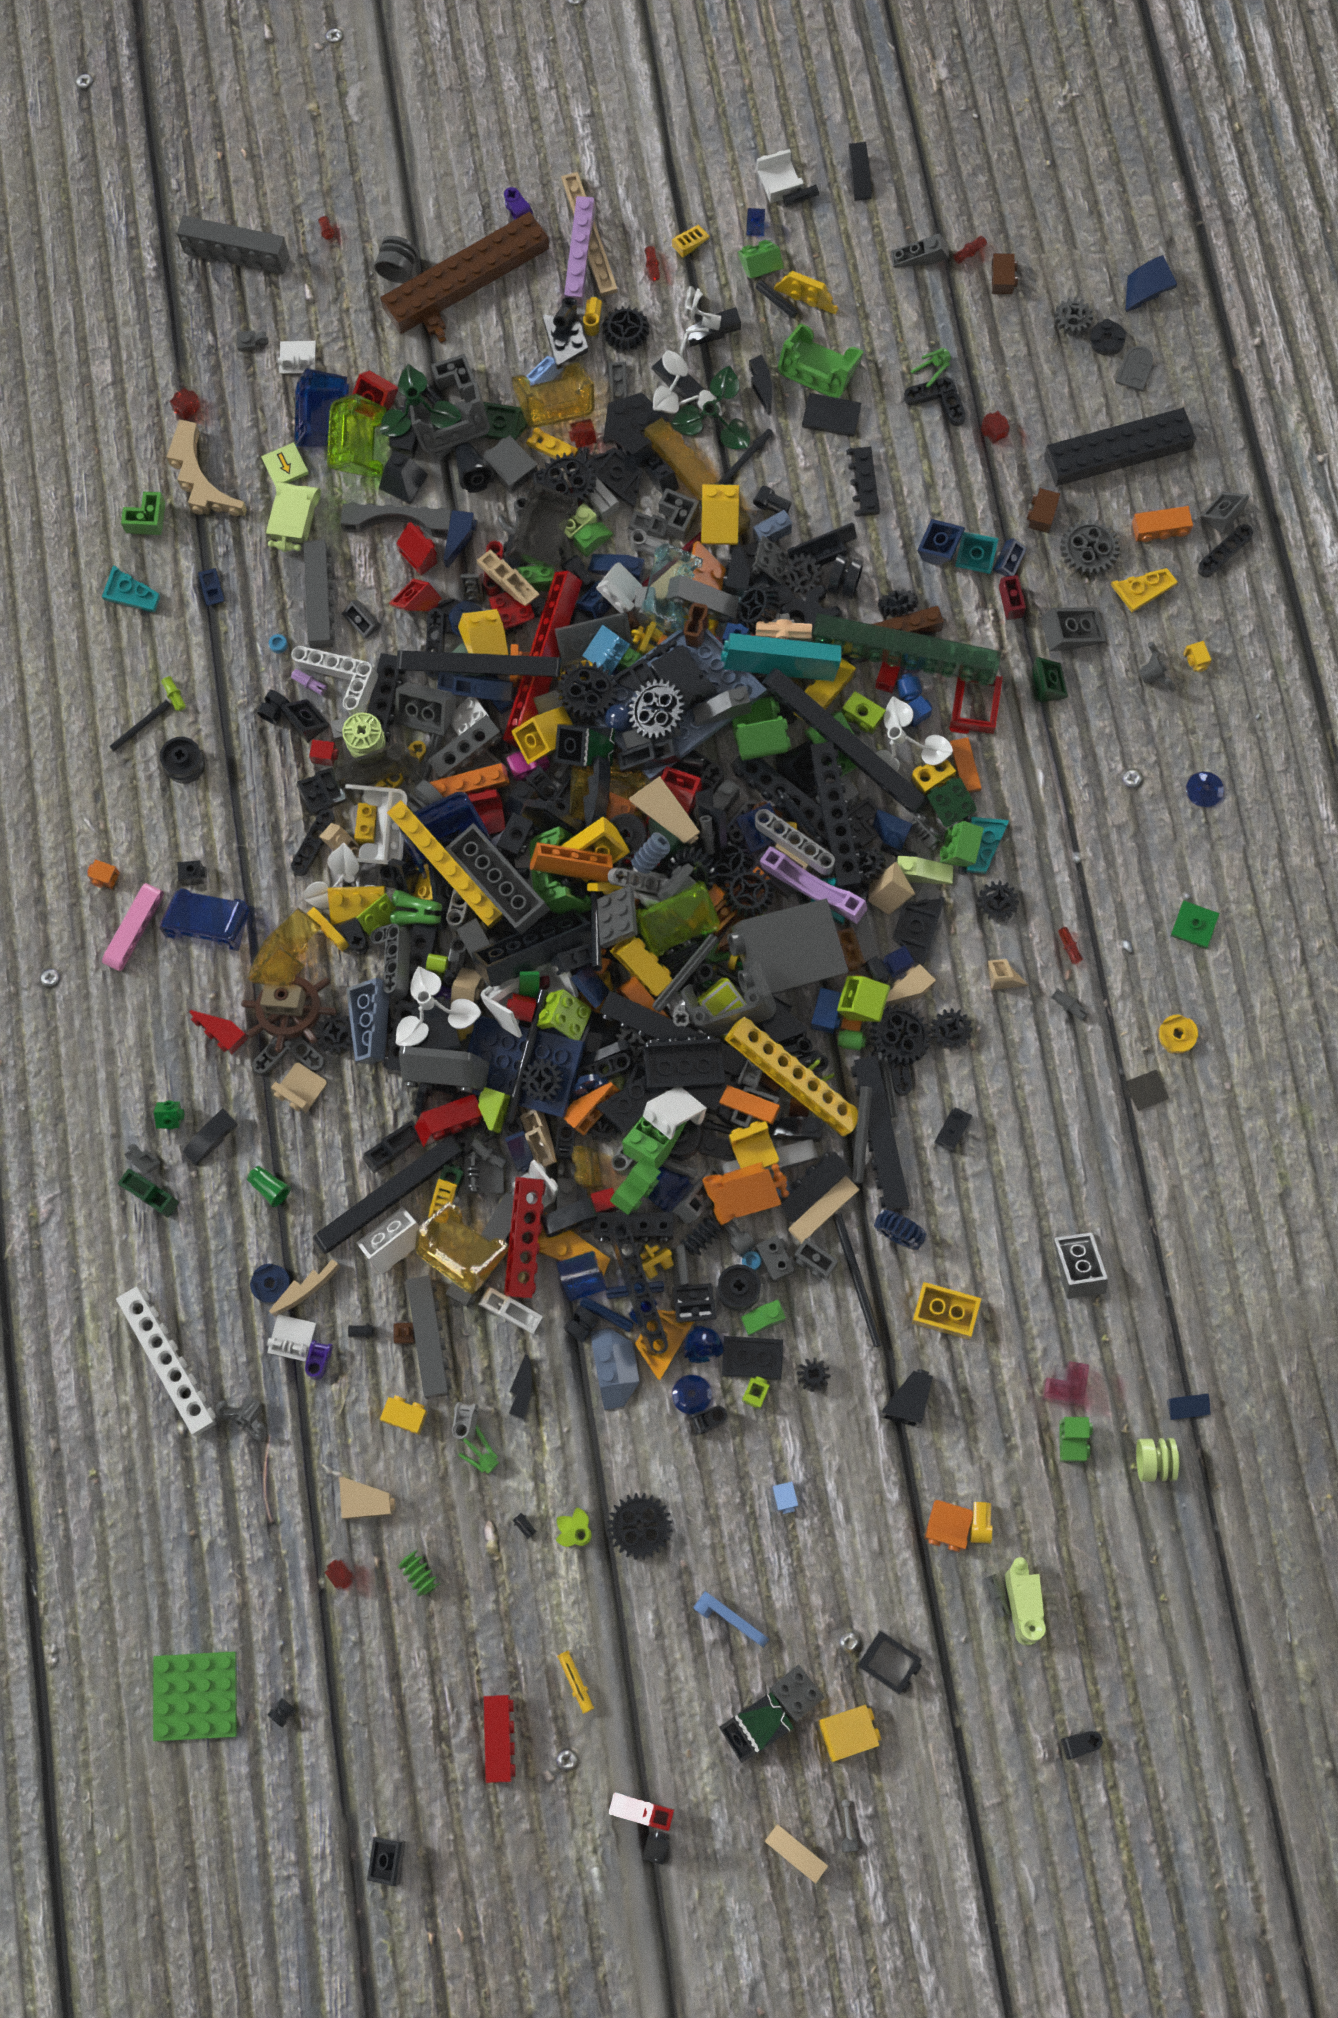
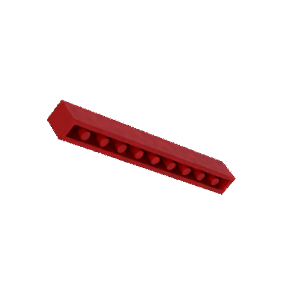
M559 571L554 574L529 656L559 657L560 655L555 629L569 626L582 584V580L569 571ZM522 676L503 740L517 749L520 748L511 731L532 717L539 715L533 698L548 693L552 677Z

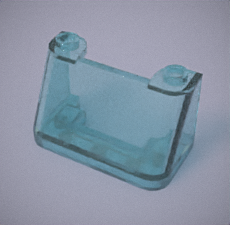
M666 543L657 547L654 552L655 558L641 608L643 614L663 630L675 632L684 630L687 619L683 618L685 612L681 611L682 606L675 605L672 601L667 600L669 580L678 575L691 579L694 578L695 574H693V571L696 568L702 567L703 559Z

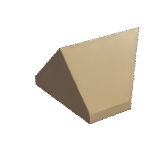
M1007 959L988 961L992 990L1029 986L1009 965Z

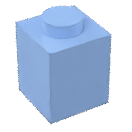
M793 1482L773 1486L772 1489L778 1512L783 1511V1514L795 1512L794 1508L798 1507Z

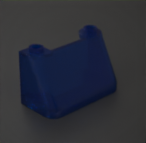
M309 368L304 370L295 389L294 444L296 446H343L348 442L349 432L346 431V428L342 427L343 398L349 393V384H347L346 376Z
M180 888L172 896L161 920L160 930L166 938L175 939L176 935L179 938L187 936L217 942L221 946L223 944L230 945L229 950L239 951L250 909L245 904V901L241 899H234L233 901L190 893L189 890Z

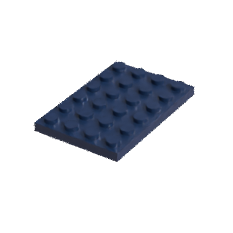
M480 1016L475 1021L467 1052L475 1054L490 1063L486 1088L511 1096L529 1028L519 1026L522 1036L518 1038L502 1028L496 1019ZM538 1030L529 1065L534 1066V1060L540 1063L541 1059H545L547 1062L551 1060L554 1062L553 1065H559L560 1067L557 1071H563L564 1074L560 1078L565 1079V1082L560 1083L563 1090L558 1089L559 1096L553 1094V1100L546 1098V1101L542 1102L540 1099L536 1101L533 1099V1096H528L527 1092L529 1090L523 1089L518 1106L564 1118L585 1042ZM472 1090V1094L480 1095L481 1093L477 1090Z

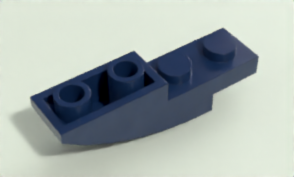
M439 672L437 689L461 696L511 701L513 682L480 675L471 676L461 673Z

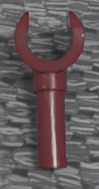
M549 976L539 977V988L542 990L548 989L550 986Z

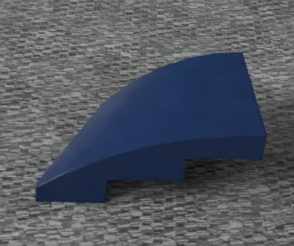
M1163 255L1148 261L1128 275L1126 312L1142 306V303L1158 298L1160 293L1177 287V282Z

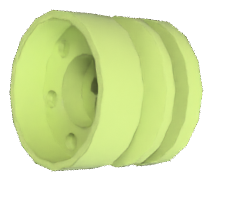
M362 712L356 713L346 720L342 733L351 755L362 761L373 760L380 756L384 751L386 740L378 719L372 714Z
M1152 1438L1137 1440L1136 1462L1141 1482L1156 1481L1157 1472H1159L1162 1481H1167L1168 1477L1170 1481L1177 1480L1180 1462L1174 1438H1167L1166 1443L1164 1438H1160L1157 1448Z

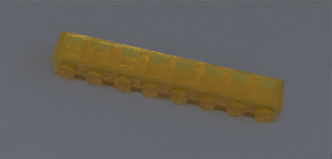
M660 418L645 428V438L648 437L651 440L653 449L671 467L695 498L702 503V484L720 485L715 475L708 472L703 461L696 458L694 451L684 444L683 438L673 431L669 422H665L663 418ZM740 508L738 536L750 528V517L747 512H743Z

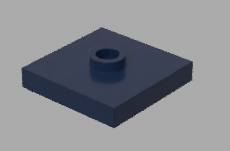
M590 965L578 968L571 977L573 983L595 1008L602 1003L610 990Z

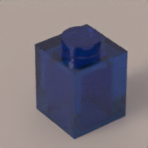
M748 208L746 235L764 236L765 209Z
M903 946L886 955L884 964L892 977H895L913 967L914 960L906 946Z

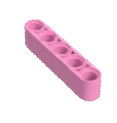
M147 883L141 887L103 955V964L122 971L158 908L164 891Z

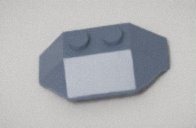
M611 1328L590 1331L604 1410L624 1407L640 1383L633 1343Z

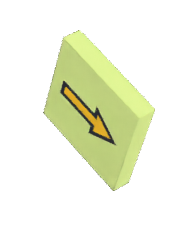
M294 442L261 456L275 487L276 482L290 483L309 474Z

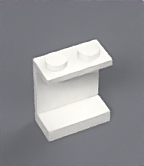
M790 149L781 150L775 154L765 155L757 159V172L770 204L783 200L784 195L796 192L799 188L803 189V180L797 177L791 163Z
M682 1087L673 1088L648 1101L643 1117L671 1140L674 1137L676 1127L684 1122L691 1120L696 1125L702 1123L707 1108Z

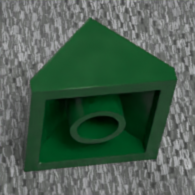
M1041 657L1035 658L1032 670L1039 701L1046 702L1067 698L1068 693L1061 663Z

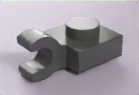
M255 331L237 332V348L239 352L257 350L256 345L269 344L268 337H266V332L264 331L257 334Z
M135 1144L128 1146L130 1151L124 1154L125 1157L132 1160V1164L145 1175L159 1167L160 1161L147 1150L142 1152Z

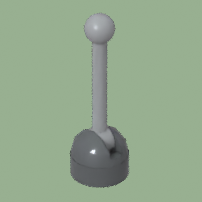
M844 1799L841 1804L844 1807L847 1837L842 1841V1853L859 1851L858 1843L855 1838L851 1837L848 1811L850 1802Z

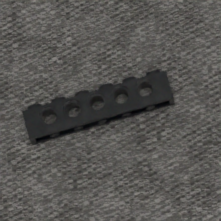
M381 653L376 671L378 679L370 697L367 713L375 716L380 724H383L382 730L387 743L391 738L390 725H393L395 720L393 712L396 704V688L403 685L401 677L402 674L405 675L406 671L396 670V655ZM391 673L395 674V675H394L393 677H391V678H388V677H387L388 674H391ZM386 690L391 691L389 694H383ZM382 707L387 708L385 711H379ZM384 748L380 756L373 760L359 761L381 765L382 760L386 759L387 748Z

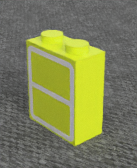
M724 977L697 998L699 1006L708 1008L712 1017L747 1005L730 980ZM728 1033L720 1035V1037L725 1038Z

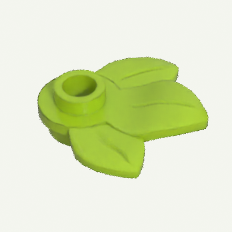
M577 1507L573 1517L559 1516L556 1518L557 1526L562 1532L556 1538L560 1545L564 1547H570L574 1544L585 1546L590 1542L592 1533L588 1528L589 1518L582 1509ZM580 1532L585 1533V1538L582 1540L578 1538Z

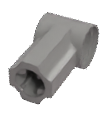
M641 529L634 530L630 536V547L633 551H643L659 559L662 557L666 548L665 542L646 535L645 531ZM635 539H640L642 541L636 542Z

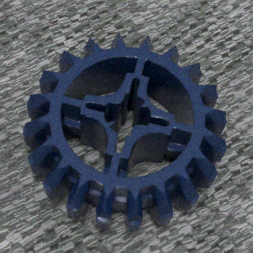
M881 1210L874 1223V1227L880 1234L912 1250H919L927 1235L924 1229L917 1225L916 1222L889 1210Z

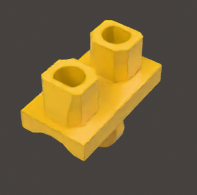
M653 621L650 625L646 626L644 633V627L639 626L638 630L633 629L631 631V636L634 638L632 643L637 645L638 641H640L636 651L641 655H645L655 648V646L648 643L650 639L658 642L663 634L662 631L655 628L656 623Z
M648 1244L644 1245L646 1251L640 1254L642 1260L647 1258L641 1263L649 1280L658 1275L654 1268V1265L660 1262L664 1270L674 1265L670 1256L672 1253L667 1247L660 1250L657 1245L652 1248Z

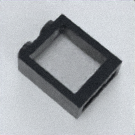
M879 1631L857 1667L900 1695L901 1692L906 1693L910 1687L911 1682H909L912 1674L916 1676L920 1671L922 1659L882 1631Z

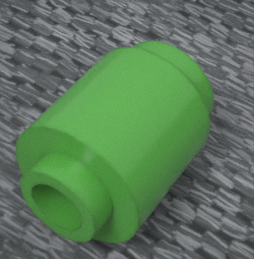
M845 1029V1031L839 1032L838 1046H842L843 1049L860 1051L861 1047L865 1048L866 1036H862L863 1032Z

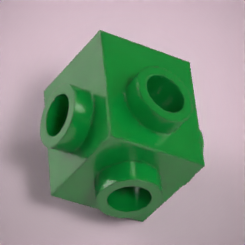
M168 1100L156 1103L153 1112L156 1129L172 1130L179 1128L181 1121L185 1118L184 1109H181L180 1101L173 1102Z

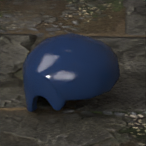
M623 704L613 705L606 712V725L615 728V732H626L631 725H634L629 721L633 716L628 714L632 710Z

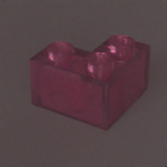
M1069 1361L1066 1364L1064 1380L1046 1377L1043 1380L1041 1400L1075 1407L1083 1406L1089 1364Z

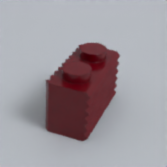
M1018 575L1003 577L999 583L1006 620L1022 618L1025 613V599H1023L1024 596Z

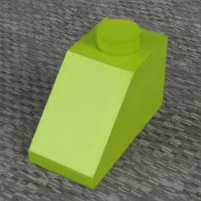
M484 1087L479 1096V1109L488 1129L500 1133L511 1096Z

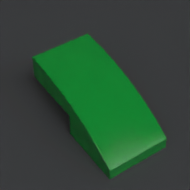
M539 971L520 972L519 995L536 998L537 1000Z

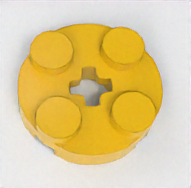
M1179 1014L1167 1017L1158 1030L1161 1045L1172 1054H1181L1189 1051L1198 1038V1029L1193 1020ZM1175 1030L1183 1033L1180 1039L1173 1035Z

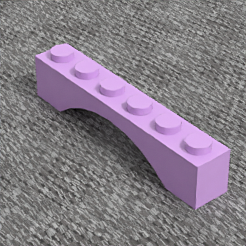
M576 196L564 293L565 298H575L578 306H583L588 249L595 214L594 198Z
M771 846L760 860L762 870L816 901L827 898L831 910L858 924L867 911L864 899L850 891L839 889L818 879L801 868L788 856Z

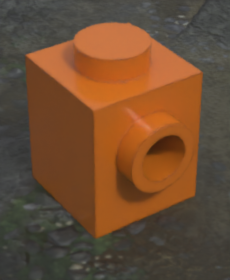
M95 859L94 863L88 868L87 876L94 886L99 888L104 886L113 889L120 872L115 866Z

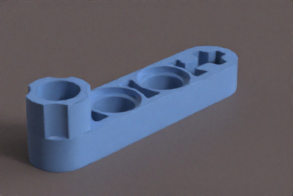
M704 1591L693 1609L707 1619L713 1611L763 1648L770 1640L706 1591Z

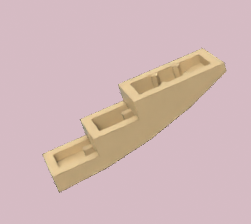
M491 549L477 559V564L502 589L524 606H527L539 596V593L516 569L513 570L503 559L500 560Z
M519 1106L523 1114L520 1118L527 1132L525 1137L534 1160L537 1164H542L544 1168L555 1163L554 1147L544 1113Z
M845 1176L788 1230L802 1244L805 1238L808 1239L860 1189Z
M331 1259L320 1274L312 1270L301 1285L294 1280L269 1312L276 1317L278 1314L295 1307L327 1283L341 1267Z

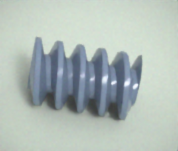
M653 833L647 842L643 844V847H640L634 854V858L631 860L634 868L641 873H650L661 859L669 853L670 844L668 840L660 833Z

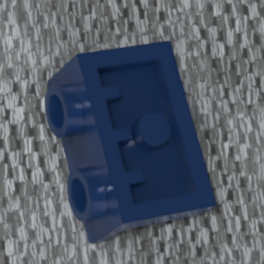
M599 580L576 602L578 609L591 611L595 619L601 618L613 606L596 589L601 582Z

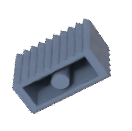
M785 510L753 526L752 536L759 543L762 535L772 543H776V540L779 541L785 535L788 536V534L792 533V521Z

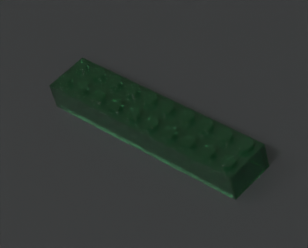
M819 613L816 616L811 640L814 643L840 645L841 655L847 654L855 659L866 658L874 663L885 662L890 666H905L908 670L919 669L927 674L938 673L947 678L958 677L962 681H977L981 685H993L1002 652Z

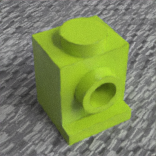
M757 1376L755 1379L751 1378L742 1402L761 1410L770 1385L766 1384L767 1380ZM758 1389L760 1395L754 1396L753 1390Z

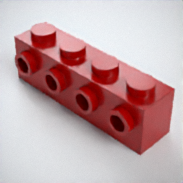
M510 1695L483 1696L486 1783L512 1782V1777H516V1765L512 1764V1755H515V1742H511V1734L515 1733V1723L511 1721L510 1713L514 1712V1699H510Z

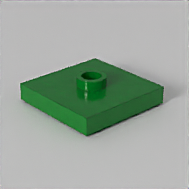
M1183 900L1170 936L1207 949L1220 913Z

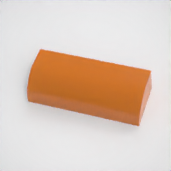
M539 842L536 844L529 865L530 870L605 883L608 881L609 871L613 869L612 855Z

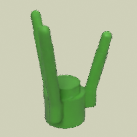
M940 348L937 351L923 355L922 359L932 357V359L911 370L913 374L932 363L936 366H942L927 384V388L934 383L945 368L950 366L951 355L945 348Z
M476 1425L475 1431L490 1455L487 1453L483 1455L472 1443L464 1438L463 1441L480 1458L478 1460L479 1463L462 1453H459V1457L478 1468L482 1473L485 1471L489 1474L499 1464L496 1460L498 1456L492 1451Z

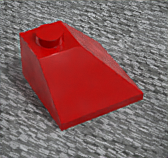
M413 578L389 602V605L406 611H430L438 606V602L442 598L429 582Z

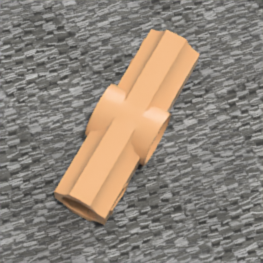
M780 619L769 623L759 621L756 623V636L811 641L812 624L792 623V621L787 619Z

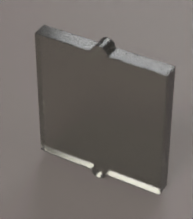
M1157 1070L1125 1081L1130 1093L1129 1098L1133 1100L1137 1111L1169 1099L1164 1087L1165 1083L1161 1081Z

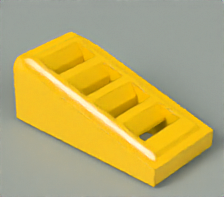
M698 224L673 238L672 247L684 258L707 241L710 236Z
M438 1179L428 1218L442 1223L448 1221L453 1207L457 1188L456 1184ZM441 1188L450 1191V1193L442 1191Z

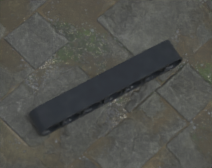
M617 1222L610 1228L609 1237L646 1349L650 1355L658 1356L667 1350L668 1342L630 1227L626 1222ZM616 1227H619L623 1230V1236H618L616 1234ZM622 1246L629 1248V1255L623 1254ZM628 1265L635 1267L636 1274H631L628 1271ZM635 1284H639L642 1287V1293H637L634 1290ZM641 1303L647 1304L648 1312L641 1310ZM648 1322H652L654 1324V1332L648 1330ZM654 1341H658L661 1344L660 1351L654 1349Z

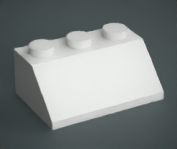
M402 1206L356 1242V1244L382 1275L384 1272L389 1271L398 1261L404 1259L416 1247L421 1246L428 1237Z

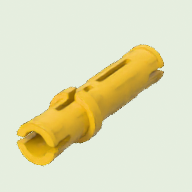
M566 1651L559 1654L557 1658L573 1690L572 1695L576 1697L582 1713L585 1714L593 1710L594 1706L587 1693L588 1688L584 1686L570 1656V1652Z

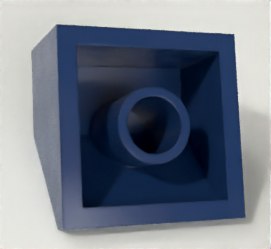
M931 519L917 550L922 561L936 565L951 561L965 527Z

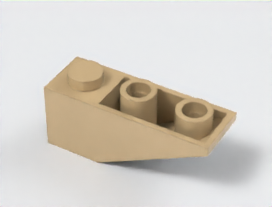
M920 964L916 968L914 966L906 972L907 976L904 979H898L892 985L885 1007L921 998L935 985L936 980Z

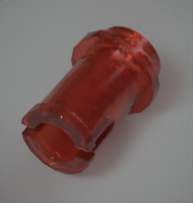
M322 216L318 219L322 230L321 235L324 239L330 240L334 237L335 231L330 225L329 218Z

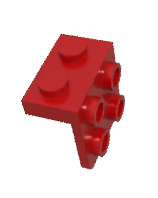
M507 592L488 598L491 610L497 609L504 630L534 619L530 603L524 606Z
M485 789L481 793L471 792L460 797V803L467 812L468 827L474 823L485 836L501 833L505 829L502 797L496 789Z

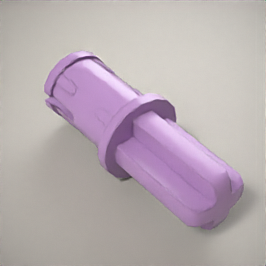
M298 669L292 672L291 678L304 685L305 689L309 688L320 696L324 694L321 689L326 691L327 685L315 680L314 676H309Z

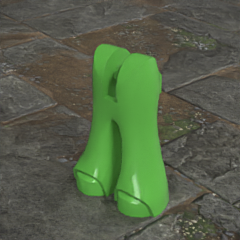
M395 890L393 893L392 904L394 907L418 909V912L395 909L390 914L391 924L404 926L415 923L438 924L441 922V916L430 915V910L442 911L441 903L417 898L400 890Z

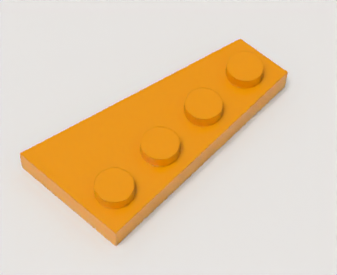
M542 1225L541 1234L538 1235L539 1253L604 1278L611 1261L610 1258L571 1230L548 1238Z

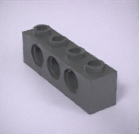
M486 714L427 761L441 779L454 776L460 769L467 768L474 758L484 755L486 749L491 745L495 746L498 744L503 735ZM480 735H485V739L483 741H477ZM464 747H471L468 753L462 752ZM450 758H456L454 764L448 765Z

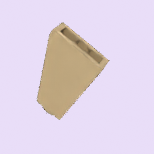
M339 1477L342 1519L349 1520L393 1515L392 1510H396V1502L391 1494L345 1477Z

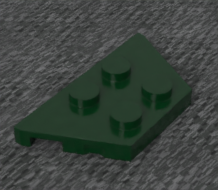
M484 402L490 429L487 434L480 437L501 440L510 435L516 441L536 417L537 410Z

